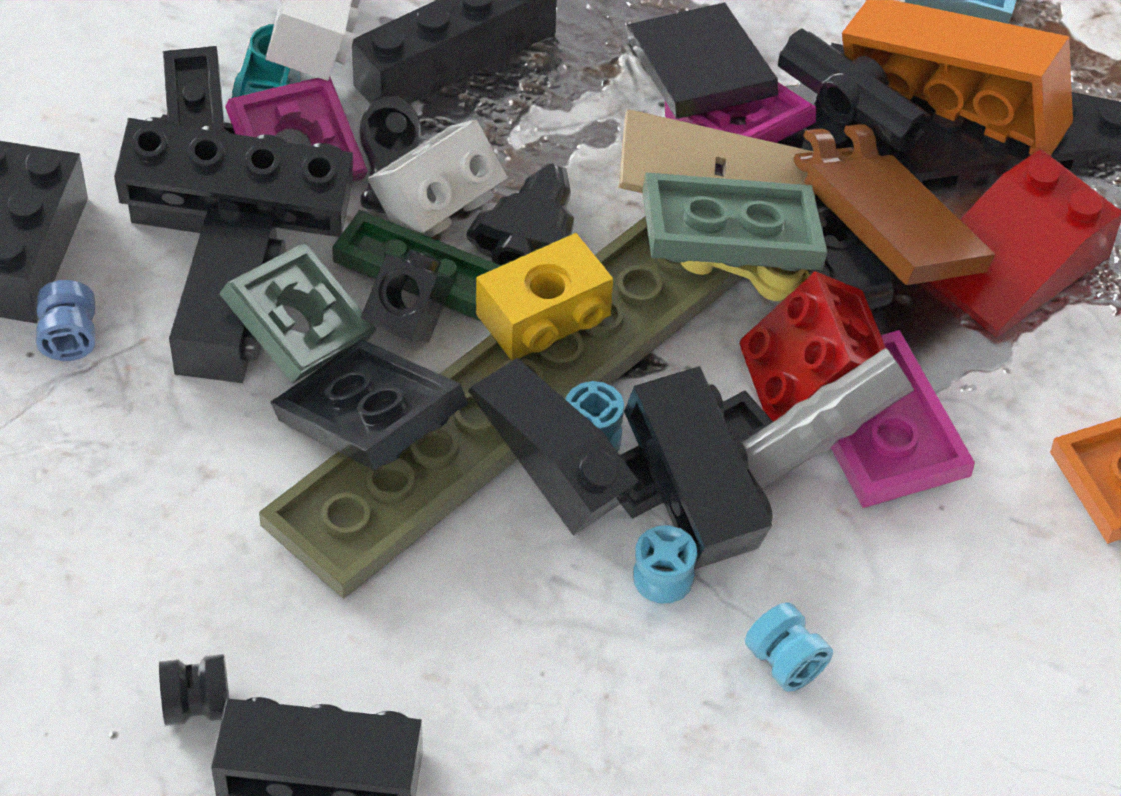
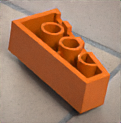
M866 0L842 32L844 55L852 61L860 56L874 59L887 74L889 86L907 99L911 100L913 96L923 99L936 110L935 114L951 121H955L960 115L986 127L984 135L1002 143H1005L1008 137L1027 144L1031 146L1030 155L1042 149L1051 156L1073 123L1069 36L896 0Z

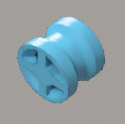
M664 525L648 529L639 537L635 547L636 562L633 568L634 585L638 592L650 601L664 604L679 601L691 591L695 577L694 567L697 561L696 543L691 535L681 528ZM658 566L659 568H667V569H671V568H672L673 570H672V571H661V570L656 569L655 567Z

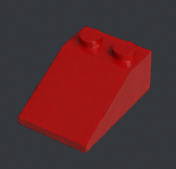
M1039 149L1004 173L960 219L995 253L987 272L930 281L929 283L995 338H998L1110 257L1121 223V210L1045 151Z

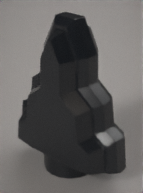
M548 163L526 178L519 193L501 197L493 210L480 212L467 230V240L474 244L480 253L491 257L492 262L503 266L572 235L574 216L566 208L571 196L567 168L556 166L554 163Z

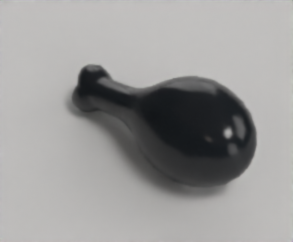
M383 95L376 98L369 104L362 115L359 136L361 146L370 165V176L419 146L421 126L418 115L411 104L399 96ZM368 183V188L360 195L362 207L367 210H374L377 213H386L373 188Z

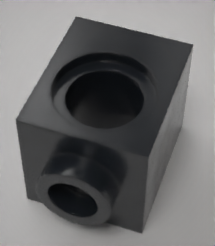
M410 249L407 257L386 254L360 318L409 341L429 342L455 279L438 272L441 261L421 252ZM413 278L419 287V297L411 308H407L403 303L401 293L404 284Z

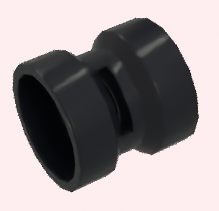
M224 654L204 656L200 663L185 665L179 659L159 661L160 695L165 726L185 724L190 717L201 715L206 716L211 721L222 720L226 698H229Z

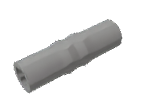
M886 348L838 380L821 387L810 398L795 404L786 414L743 441L742 443L748 456L749 471L762 490L807 460L828 451L838 440L852 435L865 422L913 392L914 389L890 352Z

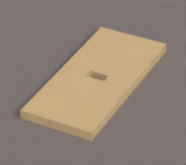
M628 109L624 119L618 188L642 193L645 172L806 185L804 181L808 173L798 169L793 158L795 154L813 153V151ZM716 163L723 165L722 176L715 175Z

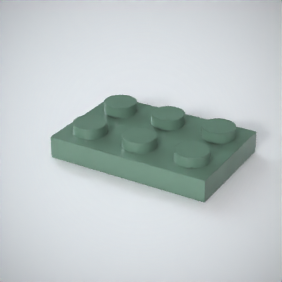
M645 172L642 194L651 258L666 259L677 263L699 261L723 263L732 267L752 265L779 267L787 271H798L801 269L823 271L827 248L812 185Z

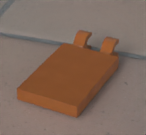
M859 124L845 127L844 132L852 139L854 149L852 147L836 149L835 140L826 129L805 130L803 136L811 143L813 153H798L793 158L798 169L808 173L804 183L812 185L813 192L905 285L987 272L995 253L893 155L880 156L876 147L875 135L868 126Z

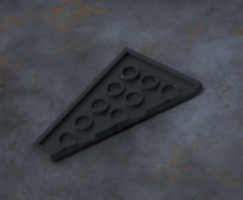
M831 43L833 48L844 54L843 45ZM1072 92L1073 123L1051 154V157L1057 162L1069 160L1072 167L1088 165L1096 160L1108 162L1121 160V102ZM817 94L814 102L816 107V123L808 126L807 130L826 129L832 134L836 149L850 147L854 149L853 141L845 134L844 129L846 126L859 125V123L855 120L847 125L834 122L821 108ZM913 96L910 101L931 114L929 129L924 133L915 148L905 154L902 151H897L875 135L878 154L880 156L893 155L921 183L923 180L955 176L957 182L971 181L981 176L1000 177L1028 158L1031 147L1011 137H1008L1005 143L984 135L985 126L960 115L955 121L935 114L936 110L927 101ZM804 137L801 149L813 151L811 143Z

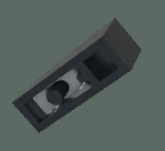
M518 358L469 388L468 392L572 535H575L619 506L639 482L604 433Z

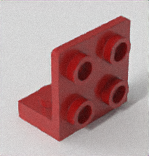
M816 271L745 334L739 342L763 411L773 422L786 414L795 404L810 398L821 387L838 380L886 348L863 291Z

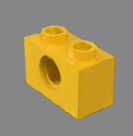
M574 233L476 277V315L510 360L513 361L531 352H541L550 347L555 341L581 329L593 328L605 318L611 316L613 277L579 235Z

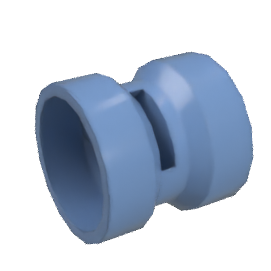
M56 280L46 284L39 290L37 295L36 310L40 319L36 327L38 350L43 355L60 361H73L86 357L93 351L95 346V327L92 322L95 315L94 292L87 285L73 280Z

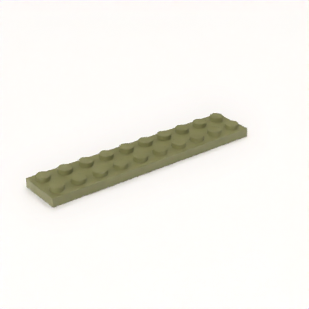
M645 216L595 254L596 258L613 277L611 316L605 318L593 328L581 329L555 341L550 347L541 352H531L518 359L565 400L571 389L581 383L596 381L611 385L744 277L713 267L712 271L708 274H695L685 269L681 263L651 258ZM490 334L440 373V375L460 383L468 401L466 406L449 417L448 422L435 431L428 432L404 449L398 459L387 465L380 466L375 471L340 452H336L259 511L260 526L343 599L517 460L516 456L468 392L472 385L511 362L510 358Z

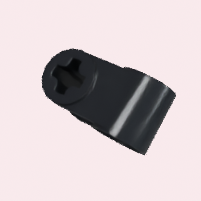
M831 209L819 212L827 248L825 264L830 270L831 277L861 289L870 310L890 305L893 300V283L887 266Z

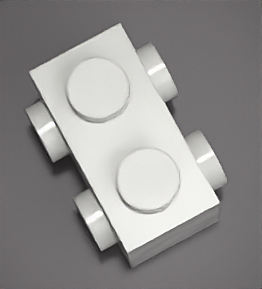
M476 119L449 126L367 179L392 223L432 237L447 229L452 224L449 216L462 207L464 211H470L491 200L494 197L491 189L508 177Z

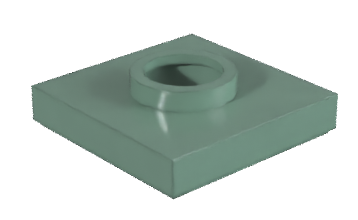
M306 242L227 282L219 293L292 384L316 371L361 339L368 341L377 330L372 323L360 318L363 311ZM282 305L291 306L304 315L309 325L307 333L292 329L296 321L286 313Z

